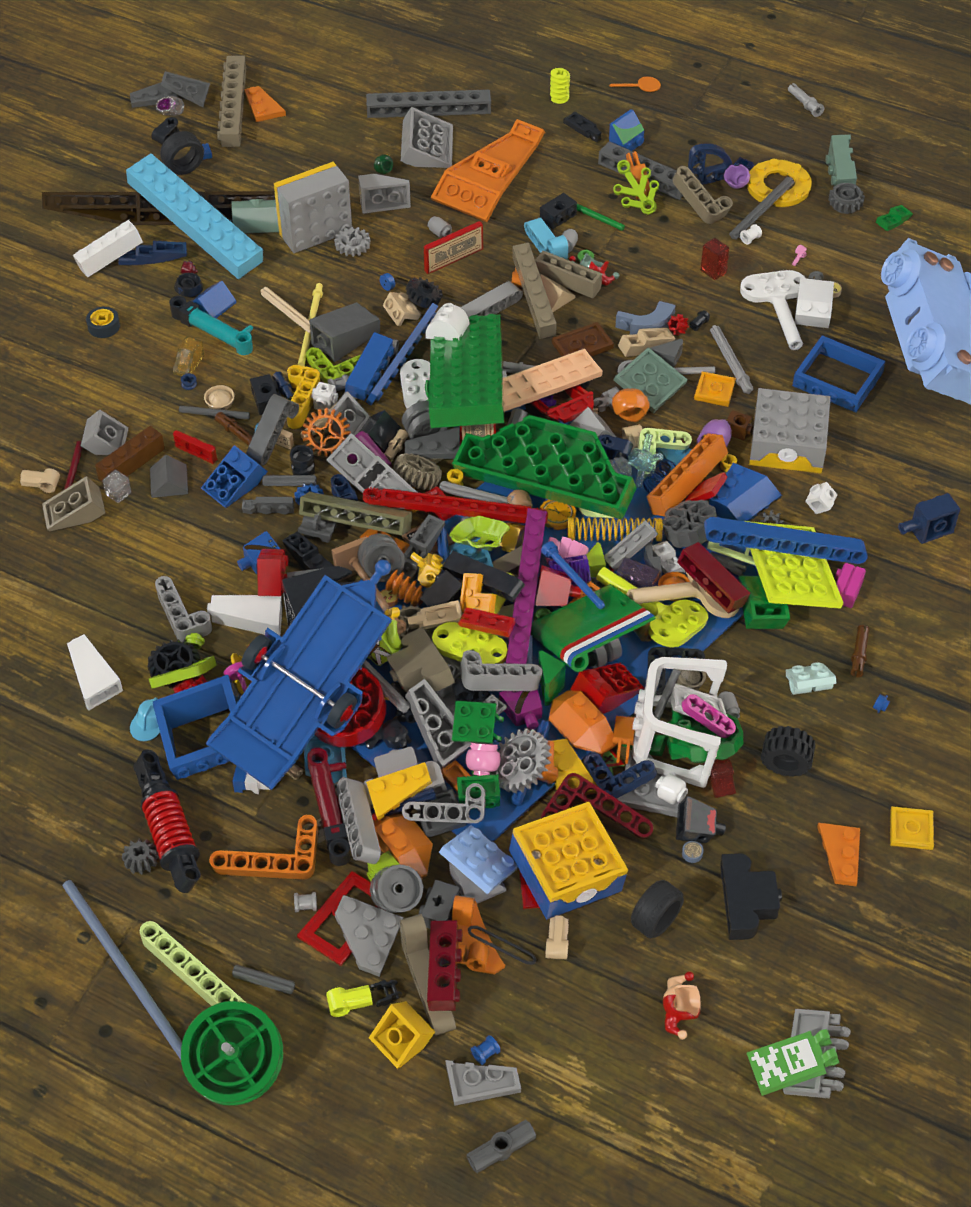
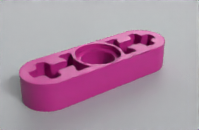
M690 694L682 701L681 706L686 714L719 737L728 738L735 732V724L730 718L697 695ZM705 712L712 716V721L706 718Z

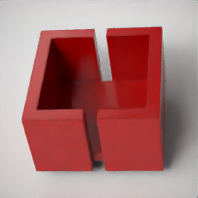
M285 549L261 550L257 558L258 596L282 595V580L288 578L287 574H285L286 567H288V555H285Z

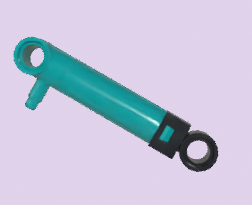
M175 296L170 299V310L174 319L180 320L181 323L188 327L194 325L236 348L237 353L240 355L252 353L253 343L250 334L253 330L252 325H249L242 331H238L201 311L196 303L192 301L186 302V299L182 296Z

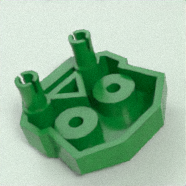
M672 708V719L667 723L719 737L694 718L675 712ZM727 714V717L734 722L736 729L728 738H721L715 759L725 760L734 755L744 744L743 730L739 720ZM665 735L666 745L672 760L687 757L691 762L705 763L709 751H705L701 746Z

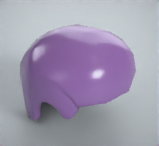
M741 164L739 166L730 165L725 170L724 179L731 188L739 189L748 184L750 172L748 168Z

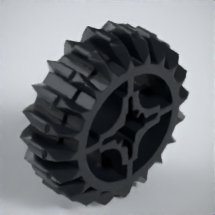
M170 639L169 643L163 642L161 647L156 645V651H151V656L148 657V671H150V676L154 677L188 667L193 663L199 662L201 658L193 644L188 645L187 641L181 643L179 639L173 642ZM182 681L174 682L167 685L171 689L173 685H178Z

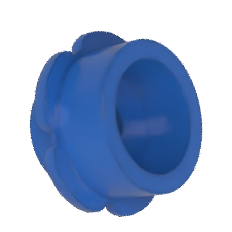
M880 694L873 706L874 709L878 710L877 713L881 710L885 712L890 701L887 700V695L885 697Z

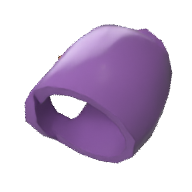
M722 419L711 420L701 430L697 438V444L702 440V436L704 438L710 433L723 435L727 447L732 436L729 423Z

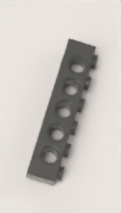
M609 141L599 151L598 164L618 172L617 164L621 160H626L627 153H630L633 165H635L632 156L634 152ZM637 154L640 164L645 163V166L651 170V176L648 178L649 183L653 180L658 181V191L680 200L683 195L672 180L676 170ZM653 184L651 187L655 188L657 185Z

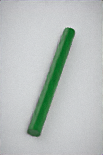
M577 204V211L616 229L624 230V224Z

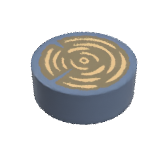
M689 841L683 846L682 856L687 862L696 863L703 857V847L696 841Z

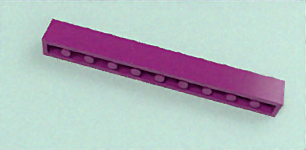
M529 508L527 511L518 578L523 581L525 586L514 601L512 617L515 618V625L509 636L506 664H526L547 511Z

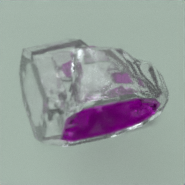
M167 96L157 101L156 109L165 115H180L183 113L184 103L178 97Z

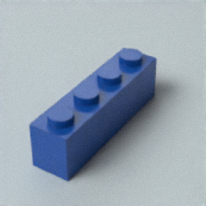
M375 332L373 333L345 384V392L348 391L352 397L365 401L367 395H370L374 388L373 384L379 381L381 370L386 368L388 357H392L394 353L393 339Z

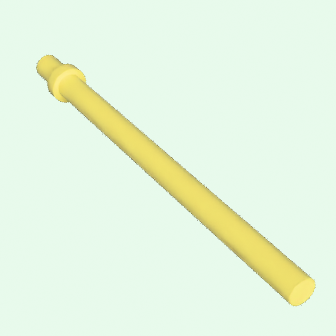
M321 283L316 284V288L313 290V301L308 320L316 317L319 301L323 295V285ZM305 331L298 361L300 366H305L306 351L309 349L311 333Z

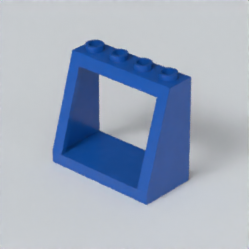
M229 675L153 701V708L168 765L177 780L229 762V760L210 747L177 758L172 729L226 709H229L230 712L233 710L241 695Z

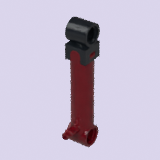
M314 748L307 755L308 769L321 817L327 850L329 849V859L332 864L343 866L350 860V845L331 772L346 769L347 766L345 762L329 764L327 752L322 748ZM320 760V761H322V762H320V763H315L314 761ZM338 850L344 851V853L337 854L335 852Z

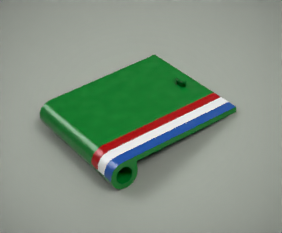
M609 584L594 591L604 602L605 607L603 609H599L586 595L532 622L530 635L572 670L581 672L586 669L589 663L587 653L655 620V616Z

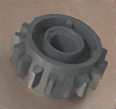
M840 183L834 186L833 190H830L828 201H830V205L836 211L849 214L860 210V207L863 206L865 195L855 184Z

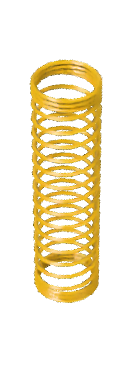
M568 517V538L572 539V541L575 540L577 523L579 541L581 540L583 524L586 541L589 524L590 538L593 541L594 524H596L597 541H599L600 524L602 523L603 541H605L606 524L608 523L609 541H611L612 524L614 523L615 541H617L618 524L620 522L622 541L625 522L627 535L630 534L631 522L632 531L636 529L637 521L638 526L640 522L636 518L634 525L633 519L630 518L628 525L627 519L624 518L623 525L621 519H617L616 525L615 519L612 518L610 525L609 519L606 518L605 525H603V519L600 517L599 525H597V519L594 517L593 525L591 526V519L588 517L587 525L585 526V519L582 517L579 527L578 517L575 519V525L574 518ZM648 518L647 522L649 523L650 521V525L653 528L655 524V530L658 533L655 537L656 541L661 542L663 533L662 518H654L653 525L651 519Z

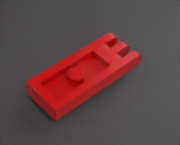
M178 430L173 432L175 447L209 463L214 464L217 461L216 448L213 445L204 443L196 437H191Z
M465 608L458 625L463 628L509 638L515 625V618Z

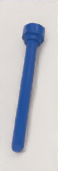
M549 541L544 544L541 552L545 557L553 559L599 609H603L605 607L604 602L558 554V547L554 542Z

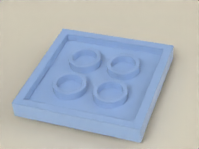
M472 825L445 844L439 851L442 856L486 894L490 893L518 868L510 856L502 852L494 842L488 840L479 829L474 828Z

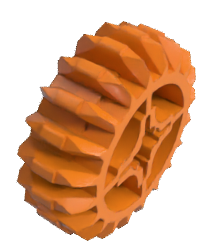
M325 408L324 414L321 409H318V416L315 412H312L311 415L314 419L307 417L306 420L310 424H303V427L308 428V430L302 431V434H308L307 437L303 438V441L309 440L310 443L306 446L310 447L313 445V453L318 449V456H321L322 451H324L325 457H328L329 451L332 454L347 438L345 435L351 434V431L345 430V428L350 427V424H343L347 418L345 417L341 420L339 418L342 415L341 412L335 416V409H332L331 414H329L328 408ZM328 418L325 426L314 425L318 419ZM333 420L339 425L341 434L333 430ZM328 427L329 432H330L332 435H331V436L328 435V436L325 438V436H324L325 433L322 432L321 430H322V429L325 430V429ZM312 431L320 435V445L313 438ZM328 439H339L336 445L325 447Z

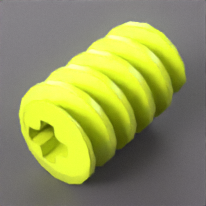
M555 68L551 71L550 96L552 97V102L562 104L569 99L570 73L566 69Z

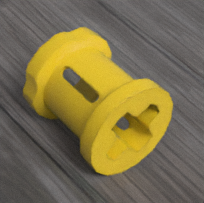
M459 469L448 471L447 479L449 482L463 486V472Z

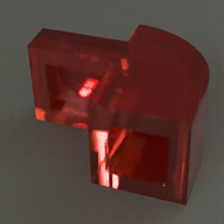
M729 757L725 760L715 759L709 776L714 797L719 798L735 794L736 790L732 776L734 771Z

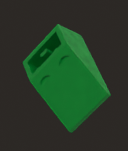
M738 576V581L751 593L743 606L746 629H783L790 620L788 604L769 603L760 576Z

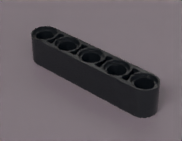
M455 551L451 552L442 565L444 571L447 570L452 576L463 580L464 573L482 574V589L512 602L516 600L525 586L519 578Z

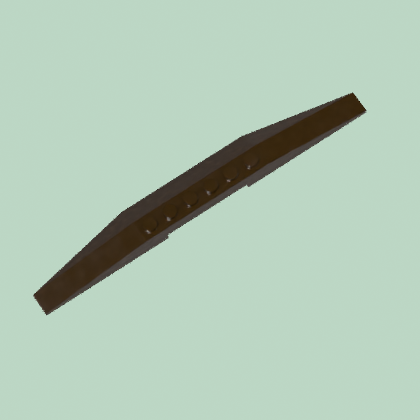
M275 191L197 192L232 223V201H249L253 199L275 200ZM42 192V209L117 224H122L129 220L133 225H175L138 192Z

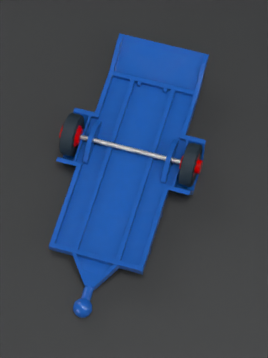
M379 560L375 564V573L370 580L341 586L324 575L283 637L267 627L265 635L257 636L248 645L241 661L243 667L239 668L237 672L252 682L228 717L206 742L207 746L272 790L295 764L318 728H321L331 736L345 729L361 705L363 694L350 681L357 671L362 669L361 665L378 640H382V634L392 621L390 617L376 609V584L382 576L389 574L391 571V565L387 560Z

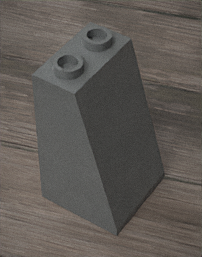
M357 302L309 320L312 346L319 348L334 363L368 341L374 332H380V319Z

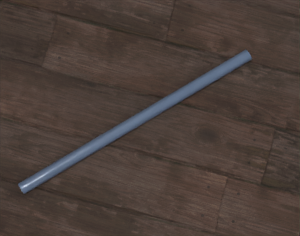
M72 880L64 882L63 888L181 1060V1039Z

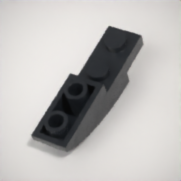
M298 531L282 540L287 550L304 570L334 566L320 555L318 548Z

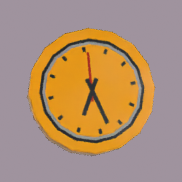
M549 499L540 506L542 510L545 509L548 512V522L545 524L548 528L552 527L554 530L568 528V517H573L574 520L576 518L574 506Z

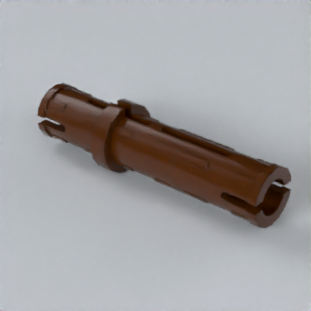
M223 412L216 414L215 421L221 424L225 431L231 432L245 444L250 445L253 435L239 426L235 419H230Z
M865 625L857 627L855 649L851 656V661L853 662L851 675L855 676V671H857L856 677L863 676L864 664L867 662L866 649L870 628L866 626L864 631Z

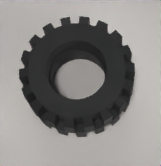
M791 726L774 727L765 735L761 753L762 763L767 769L782 776L794 777L806 774L812 767L816 747L815 740H813L811 735H807L806 731H801L799 728H792Z

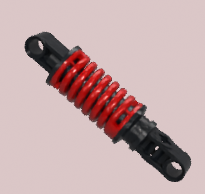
M145 749L133 766L143 797L140 807L145 814L160 858L161 867L171 872L174 885L178 891L189 893L201 877L196 864L200 852L195 845L192 833L185 819V814L178 798V792L171 789L166 781L158 755L152 750Z

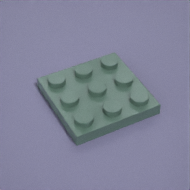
M648 347L618 373L614 381L623 389L636 388L641 390L650 402L649 410L654 413L686 384L687 379Z

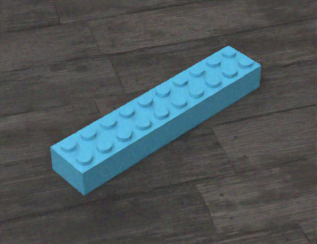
M150 153L126 170L127 183L237 279H240L263 262V249L153 154Z

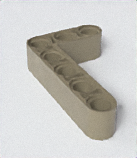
M422 914L400 920L403 952L429 1024L435 1031L434 1036L455 1030L456 1024L451 1011H429L428 1008L429 950L424 918Z

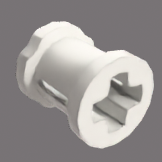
M756 224L740 233V238L746 245L750 244L755 238L759 239L762 236V230Z

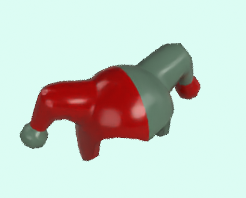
M588 253L584 255L579 264L602 273L601 284L608 286L614 279L619 278L618 272H614L612 276H606L605 271L609 261L604 263L598 262L591 258ZM570 256L569 261L575 263L576 257Z

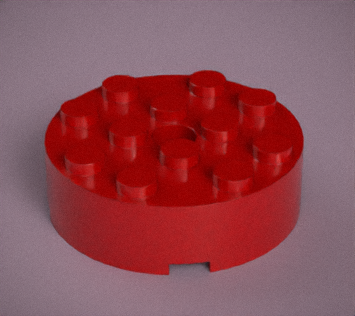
M363 667L357 671L350 681L352 685L363 692L362 703L345 729L331 736L321 728H318L314 734L319 740L328 745L351 747L361 744L370 739L383 724L386 715V701L378 679Z

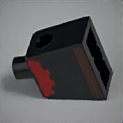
M686 796L678 804L676 840L707 843L715 834L722 836L726 825L716 821L717 811L715 808L694 798Z

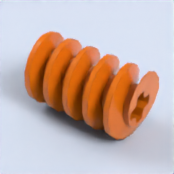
M395 570L388 579L385 589L387 591L392 590L393 595L398 594V598L404 599L406 604L410 603L413 607H416L418 604L420 606L423 603L420 599L423 593V586L420 585L416 588V580L410 584V576L403 579L404 572L397 575L398 570Z

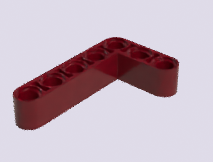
M570 773L565 777L541 815L542 819L548 813L556 814L567 810L577 797L585 803L590 802L595 810L638 838L647 839L653 832V824L650 820L577 773ZM576 778L580 784L577 788H570L568 781ZM590 789L597 792V796L593 800H589L585 796V793ZM561 795L568 798V803L564 806H560L556 802L557 798ZM605 801H612L615 807L611 811H606L602 807ZM624 812L632 815V820L628 823L620 819L621 814ZM640 824H647L650 831L647 834H641L638 831Z

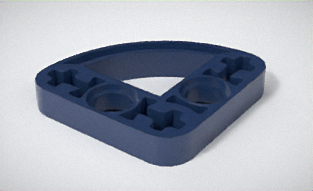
M698 144L693 146L689 152L688 168L699 182L704 185L724 180L725 170L732 165V161L725 150L714 144ZM706 154L719 156L723 159V163L705 167Z

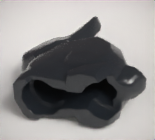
M395 716L382 724L380 729L364 743H366L368 749H373L378 741L383 740L388 748L404 749L407 748L412 740L408 735L409 732L406 727L402 726L398 721V717Z

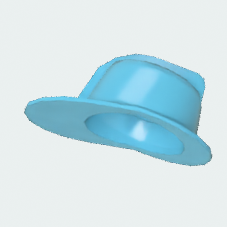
M156 697L140 704L138 712L131 722L130 733L138 741H150L160 733L153 708V701L158 700Z

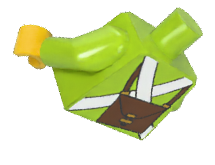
M391 607V609H387L384 612L392 621L382 634V640H378L367 657L377 666L384 664L388 661V656L398 652L403 647L397 632V621L395 620L400 615L398 607Z

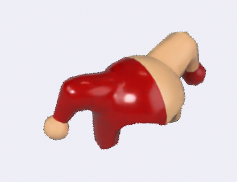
M690 971L684 975L669 978L667 981V991L663 997V1007L666 1011L665 1030L668 1033L677 1035L681 1040L687 1037V1032L680 1030L677 1024L680 1020L698 1018L701 1007L697 986L682 985L683 982L694 979V974Z

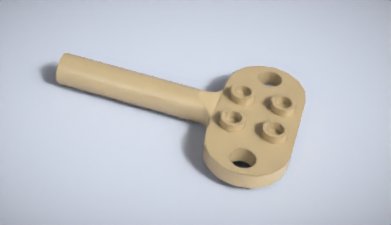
M687 572L686 574L690 582L636 588L627 591V596L638 604L695 597L701 600L704 607L710 613L721 618L733 617L739 611L737 609L728 614Z

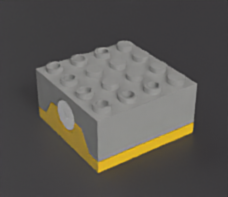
M334 162L274 183L279 234L293 253L335 238L336 234H339V231L344 232V228L349 230L352 227L349 180Z
M758 388L749 465L822 473L827 448L830 396Z

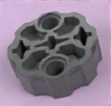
M688 500L667 510L665 518L662 520L667 541H670L674 547L678 548L689 547L697 542L702 545V543L708 541L704 522L710 517H717L715 507L709 505L708 501Z

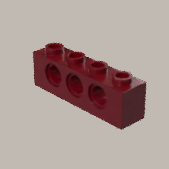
M457 920L431 921L427 987L429 1011H456V1002H460V989H457V982H461V969L458 968V962H462V949L458 948L459 942L463 941V931L458 928ZM444 944H451L448 947H442ZM443 964H450L447 967H441ZM442 984H449L447 987H440Z

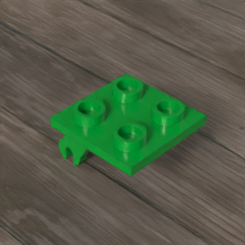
M456 701L452 741L493 744L494 740L502 742V737L494 733L495 722H504V717L496 713L497 704Z

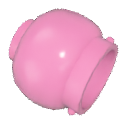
M471 743V749L466 754V765L470 770L474 771V775H490V772L496 771L501 761L500 753L497 751L498 745Z

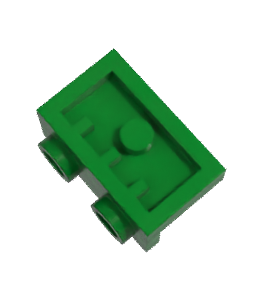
M498 774L457 777L459 804H465L467 787L477 783L485 789V808L491 809L500 806ZM473 787L470 790V796L473 799H478L481 796L482 792L479 787Z

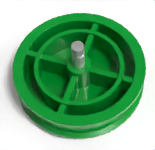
M240 1001L221 1002L202 1011L189 1025L181 1045V1064L191 1086L208 1100L229 1106L249 1103L267 1092L280 1073L284 1056L282 1038L272 1020L259 1008Z

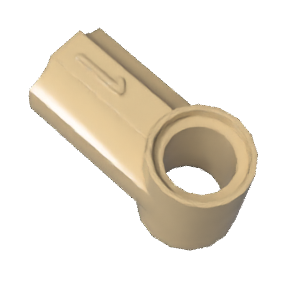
M640 424L622 428V437L632 442L633 449L631 453L637 459L638 439L640 432L643 430ZM643 450V455H647L648 450Z
M45 469L44 472L22 470L21 486L38 487L46 493H52L56 489L60 474L54 469Z
M563 916L550 918L545 958L567 960L569 924L568 919Z

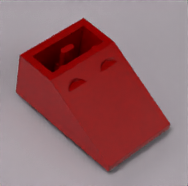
M621 663L581 671L571 687L572 691H581L602 714L610 712L639 694L640 689H645L639 680Z

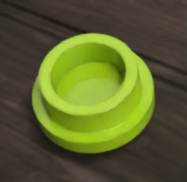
M191 633L185 638L188 645L193 644L195 649H200L205 643V639L198 633Z

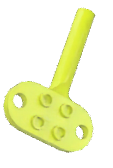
M603 567L596 577V580L605 586L611 584L626 596L629 589L637 588L606 567ZM678 600L671 605H664L659 601L639 604L656 618L650 622L648 628L650 637L656 643L666 647H679L701 631L708 621L706 609L690 600Z
M496 595L495 614L499 613L506 601L505 598ZM447 622L439 625L432 635V642L441 655L460 662L463 653L467 650L478 652L481 656L482 664H503L507 658V644L502 638L490 633L460 627L457 622ZM442 634L447 635L446 638H439L438 636ZM494 653H500V654H501L500 657H494V656H492V655H493Z

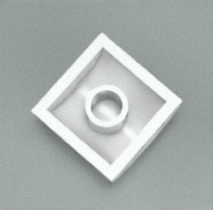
M452 303L444 304L427 327L426 338L434 339V336L444 337L445 340L453 341V338H458L459 341V337L461 334L463 336L469 326V318L466 312Z

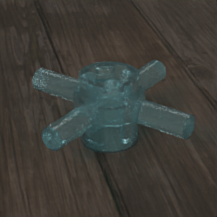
M651 434L645 435L643 449L634 448L629 454L628 461L625 462L626 468L635 467L638 470L635 485L638 488L642 487L645 472H651L656 465V461L663 459L662 453L652 455L650 452L653 437Z

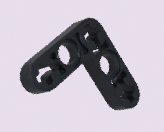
M653 647L648 652L647 673L650 664L655 660V655H658L659 658L679 655L681 658L688 656L687 658L694 659V657H698V659H705V654L699 649ZM666 668L662 669L658 691H656L655 695H662L665 689Z

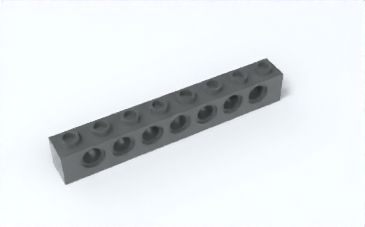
M490 90L366 94L367 118L405 117L411 107L432 116L491 114Z

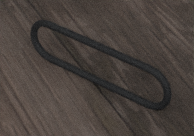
M470 926L468 928V933L473 938L522 963L529 965L536 963L537 959L531 952L479 926ZM471 929H478L530 955L533 961H526L474 935Z

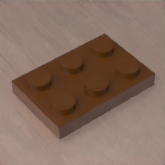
M598 322L552 338V344L562 357L585 349L590 356H594L614 348V343Z

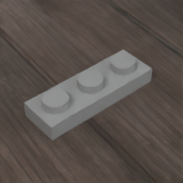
M645 520L604 555L605 561L616 571L656 537L658 533Z

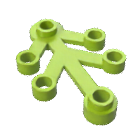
M627 160L619 161L617 164L618 172L625 175L632 188L616 184L613 187L614 193L616 195L627 194L637 196L641 200L636 201L631 200L629 197H624L621 200L622 206L624 208H629L630 206L641 208V211L647 215L654 213L657 208L654 197L659 189L658 181L653 180L650 182L648 197L644 194L647 180L651 176V170L647 167L641 170L642 176L640 184H638L630 172V163ZM645 171L649 172L648 175H644L643 173ZM653 184H656V185H657V187H655V188H652L651 186H652ZM647 205H650L651 208H650V209H646V206H647Z

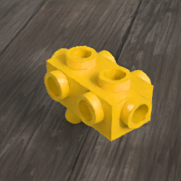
M413 552L410 559L420 567L417 580L422 586L426 588L431 587L435 582V578L442 571L441 563L443 558L437 554L432 555L430 553L427 554L426 558H422Z

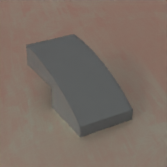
M649 542L644 546V561L650 576L658 583L662 573L661 557H653L652 542Z

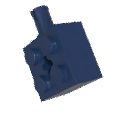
M949 493L936 496L927 501H921L916 504L913 518L899 523V531L901 534L912 531L921 544L954 533L960 508Z

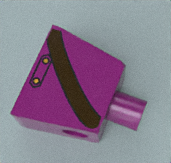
M538 690L499 692V700L507 706L504 712L515 726L526 724L528 728L533 730L539 726L537 720L542 718V704Z

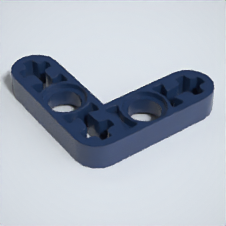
M589 753L584 758V765L596 785L616 799L651 781L657 775L655 765L650 760L641 761L613 776L598 753ZM595 761L598 767L595 768L591 762ZM602 773L607 774L604 779H597L598 775ZM626 778H634L631 783H624Z

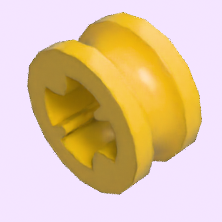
M727 454L722 459L720 468L728 472L733 463L737 464V458L734 455Z

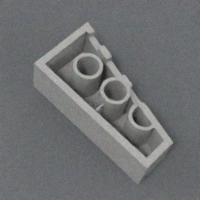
M425 679L408 690L405 697L410 704L411 711L433 761L440 766V769H443L471 748V743L452 741L454 716Z

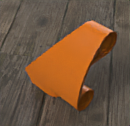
M455 895L452 921L457 920L458 928L463 931V941L459 942L458 948L462 949V962H458V964H464L470 970L476 972L498 973L505 968V964L496 949L473 938L468 933L470 926H479L486 930L475 898ZM471 929L474 935L492 943L488 934L478 929Z

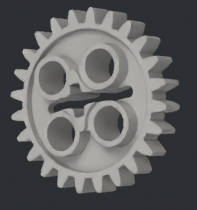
M525 728L524 732L519 729L517 735L512 732L510 739L505 737V744L499 743L501 749L497 750L501 757L500 766L491 775L498 774L499 787L507 792L517 793L518 790L524 792L525 787L530 790L531 783L537 785V778L543 779L542 771H548L545 765L551 763L547 759L552 756L548 751L551 749L547 744L548 740L539 732L533 729L529 731Z

